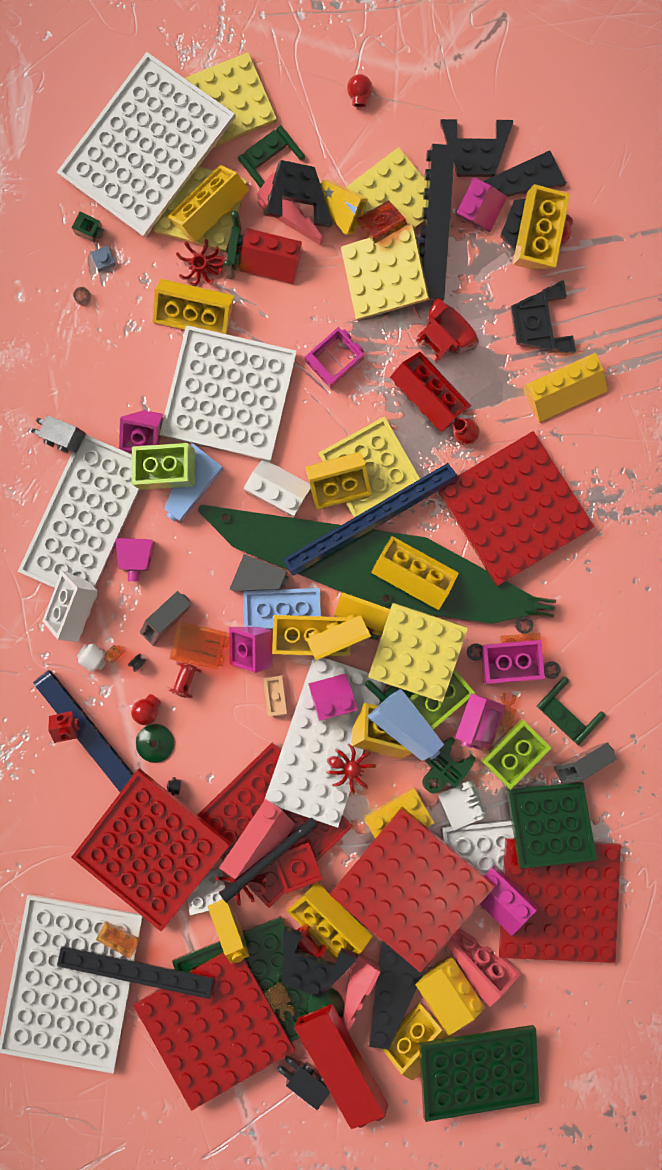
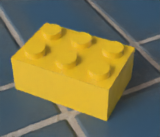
M414 787L363 816L375 838L401 807H404L426 827L434 824Z

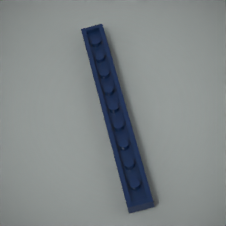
M446 463L284 558L283 561L292 576L459 478L450 464Z

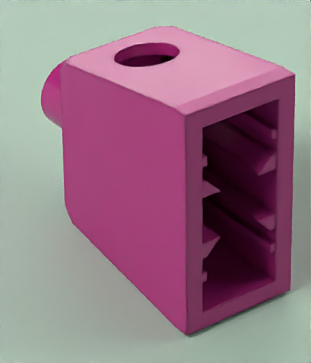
M115 538L119 569L128 571V582H139L140 571H149L155 541L152 539Z

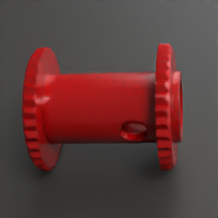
M176 662V665L181 666L174 688L167 687V690L180 697L192 698L193 695L188 694L195 671L201 673L202 670L185 662Z
M308 924L302 925L297 929L302 932L297 946L301 951L321 958L326 952V945L318 946L307 933L310 926Z

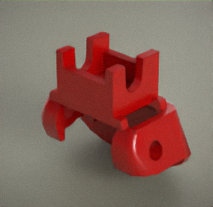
M436 298L428 313L427 327L418 334V339L416 340L418 345L424 341L436 353L434 360L436 363L449 351L460 354L477 347L479 343L471 325L454 308Z

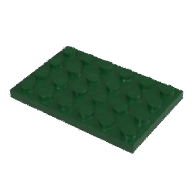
M534 1025L419 1042L422 1105L425 1122L539 1103L537 1036Z

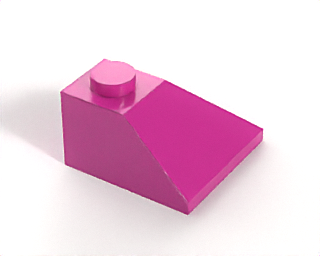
M143 410L120 417L119 449L132 453V447L159 445L163 413Z

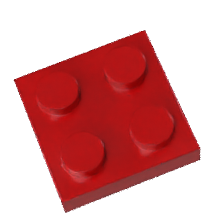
M309 841L290 848L274 862L286 894L323 880Z

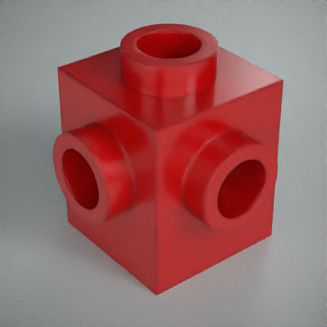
M72 711L49 716L48 731L54 743L77 739L80 722L78 718L75 719Z

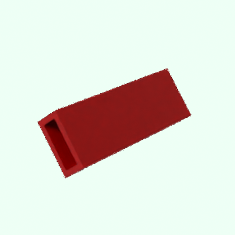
M328 1005L299 1017L294 1028L350 1129L362 1128L367 1123L382 1120L386 1116L389 1105L334 1005Z

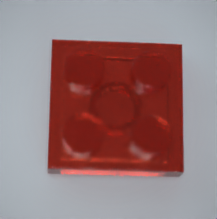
M389 200L356 219L358 225L374 244L408 225L404 216Z

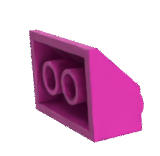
M541 640L483 645L482 670L484 684L545 679Z
M494 865L485 876L495 883V887L480 905L512 936L537 911L538 906Z

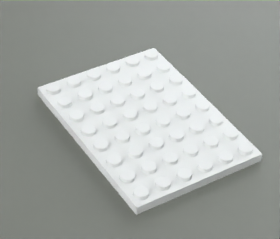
M146 52L58 169L57 173L145 238L236 116L222 104Z
M28 894L0 1035V1053L114 1073L131 982L57 967L61 946L135 961L143 916L139 913Z

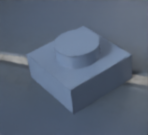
M108 245L90 252L98 271L116 265Z

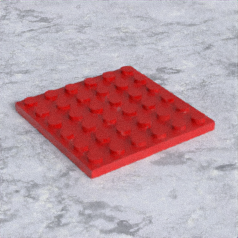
M534 431L458 475V480L438 491V494L496 586L595 527Z
M273 742L197 814L231 842L230 846L220 857L223 861L265 800L281 750ZM280 808L295 823V826L287 836L288 838L309 818ZM343 814L338 827L315 820L318 827L293 847L309 841L316 861H318L353 827ZM274 862L259 874L267 879L266 882L261 879L252 880L263 884L265 893L255 895L268 908L286 893Z
M139 768L71 858L153 926L162 931L230 846L231 842Z
M401 807L329 895L421 973L492 891L495 883L404 807Z
M505 838L503 873L538 906V909L512 936L500 925L499 957L616 963L621 844L594 842L597 861L519 869L514 838Z
M224 952L189 971L190 973L215 978L210 999L158 989L133 1005L191 1111L295 1051V1047L246 959L244 958L241 962L231 964Z

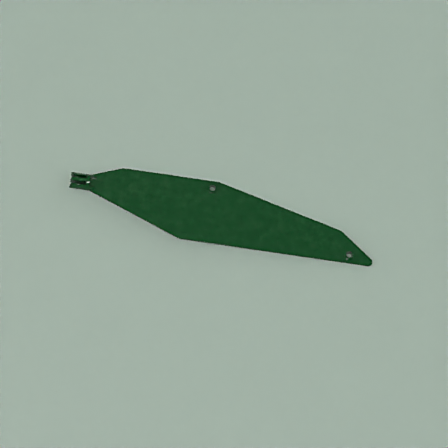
M200 505L198 507V512L233 548L287 570L289 569L283 561L284 558L341 526L339 524L209 505ZM225 514L229 515V519L227 521L222 520V517ZM380 530L369 531L298 573L325 586L391 609L392 603H396L429 615L490 624L529 615L554 618V614L537 612V609L555 611L556 608L554 606L538 604V601L556 603V599L532 596L507 581L496 586L487 570L427 537ZM391 536L459 573L439 610L371 573ZM384 595L389 596L390 600L388 602L382 600Z

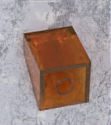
M178 621L169 659L219 670V667H223L225 655L222 654L224 647L227 648L229 644L228 632Z

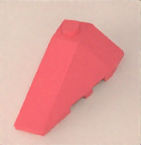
M275 172L269 176L257 193V203L263 211L268 204L267 199L272 190ZM282 200L283 216L277 219L318 245H321L323 243L322 235L309 217H303V211L299 203Z
M265 799L219 869L234 879L238 878L287 838L295 823L280 808Z
M460 928L446 943L475 992L489 1007L521 976L518 970L506 958H499L491 952L492 949L487 946L484 948L476 942L475 938Z
M361 953L358 954L356 962L350 967L342 1019L348 1032L356 1019V1010H361L366 997L365 994L369 996L380 974L379 963Z

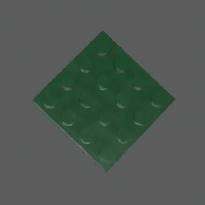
M583 782L507 790L519 869L597 861Z

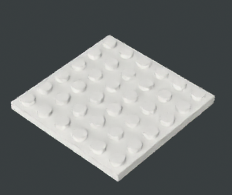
M186 325L159 435L271 462L297 351Z

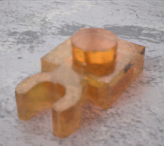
M113 645L104 657L110 664H114L127 650L122 645Z
M502 693L501 701L502 704L506 705L500 726L512 728L516 709H512L511 705L515 703L516 695H512V699L506 701V693Z
M282 982L264 991V995L273 1011L279 1008V1015L282 1021L286 1020L285 1011H289L292 1016L295 1015L294 1008L287 1004L291 1001V998Z

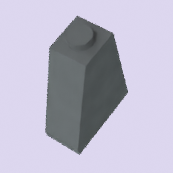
M243 554L229 590L233 592L280 590L282 586H286L289 576H286L287 571Z
M179 591L174 593L145 620L139 633L154 646L188 611L191 606L188 597Z
M609 742L597 744L554 766V769L561 783L567 784L585 780L617 760Z

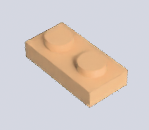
M283 676L263 678L268 716L287 714Z

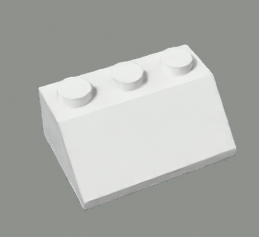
M263 459L254 469L243 488L246 493L292 518L297 516L311 490L308 482Z
M61 571L42 621L58 640L78 642L80 635L83 633L86 620L90 615L93 602L97 598V589L90 582L66 571Z

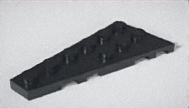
M382 940L379 958L380 974L376 982L369 1047L389 1049L417 989L415 984L422 978L426 967L420 973Z

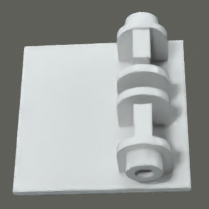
M473 780L438 794L453 831L488 816Z
M221 869L209 871L188 897L190 916L209 911L208 905L223 900L219 895V891L225 889L224 881L215 880L216 877H223Z

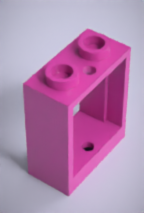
M339 327L305 356V362L330 389L364 359L363 348L358 343L354 344L350 340V334L345 329L341 330ZM339 339L355 358L333 377L316 357L335 340Z
M470 694L455 738L461 740V744L469 748L481 751L483 748L491 749L506 705Z

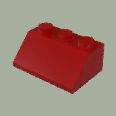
M247 228L242 245L239 271L294 285L303 250L302 241Z

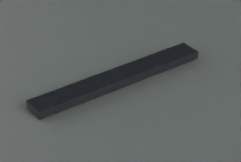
M61 946L57 967L207 999L211 998L215 980L214 977L67 946Z

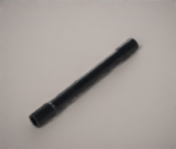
M312 817L304 822L293 834L239 879L221 891L219 895L226 903L230 901L261 872L302 838L318 827L317 822Z

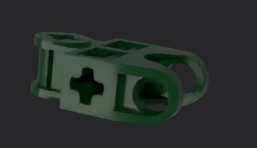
M452 736L443 742L444 745L439 749L440 754L435 757L444 767L434 759L427 758L424 761L431 769L423 777L422 784L430 793L440 792L447 782L456 788L468 774L476 759L474 755L470 754L465 760L453 761L450 752L455 739ZM447 770H449L450 772H452V773L457 777V779H456L452 774H450ZM430 779H432V780L437 779V780L435 781L436 784H437L436 787H434V786L429 787V786H430V782H429Z

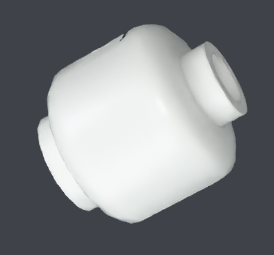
M85 644L76 656L78 657V664L90 672H94L96 669L101 670L107 662L104 660L106 656L105 651L95 644Z

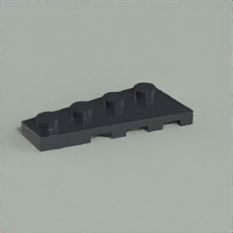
M550 150L483 181L507 197L519 193L525 194L534 184L546 188L566 185V181Z

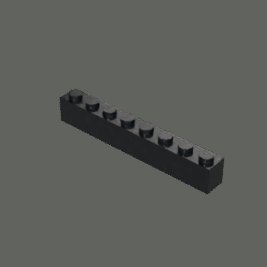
M432 143L430 149L426 151V162H429L428 169H425L424 180L427 181V188H424L423 200H426V207L422 209V219H425L420 232V238H423V245H420L419 252L420 257H422V266L430 299L427 302H435L436 298L443 301L445 297L455 145Z

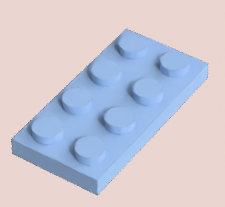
M320 588L243 591L244 627L273 629V615L321 616Z

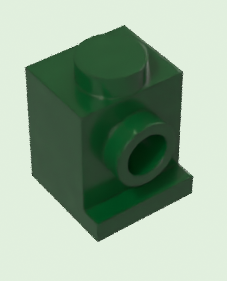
M79 211L71 227L76 235H80L92 242L100 239L104 232L100 220Z

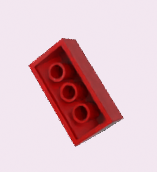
M420 351L402 362L390 376L394 384L407 395V398L441 432L447 429L471 407V404Z

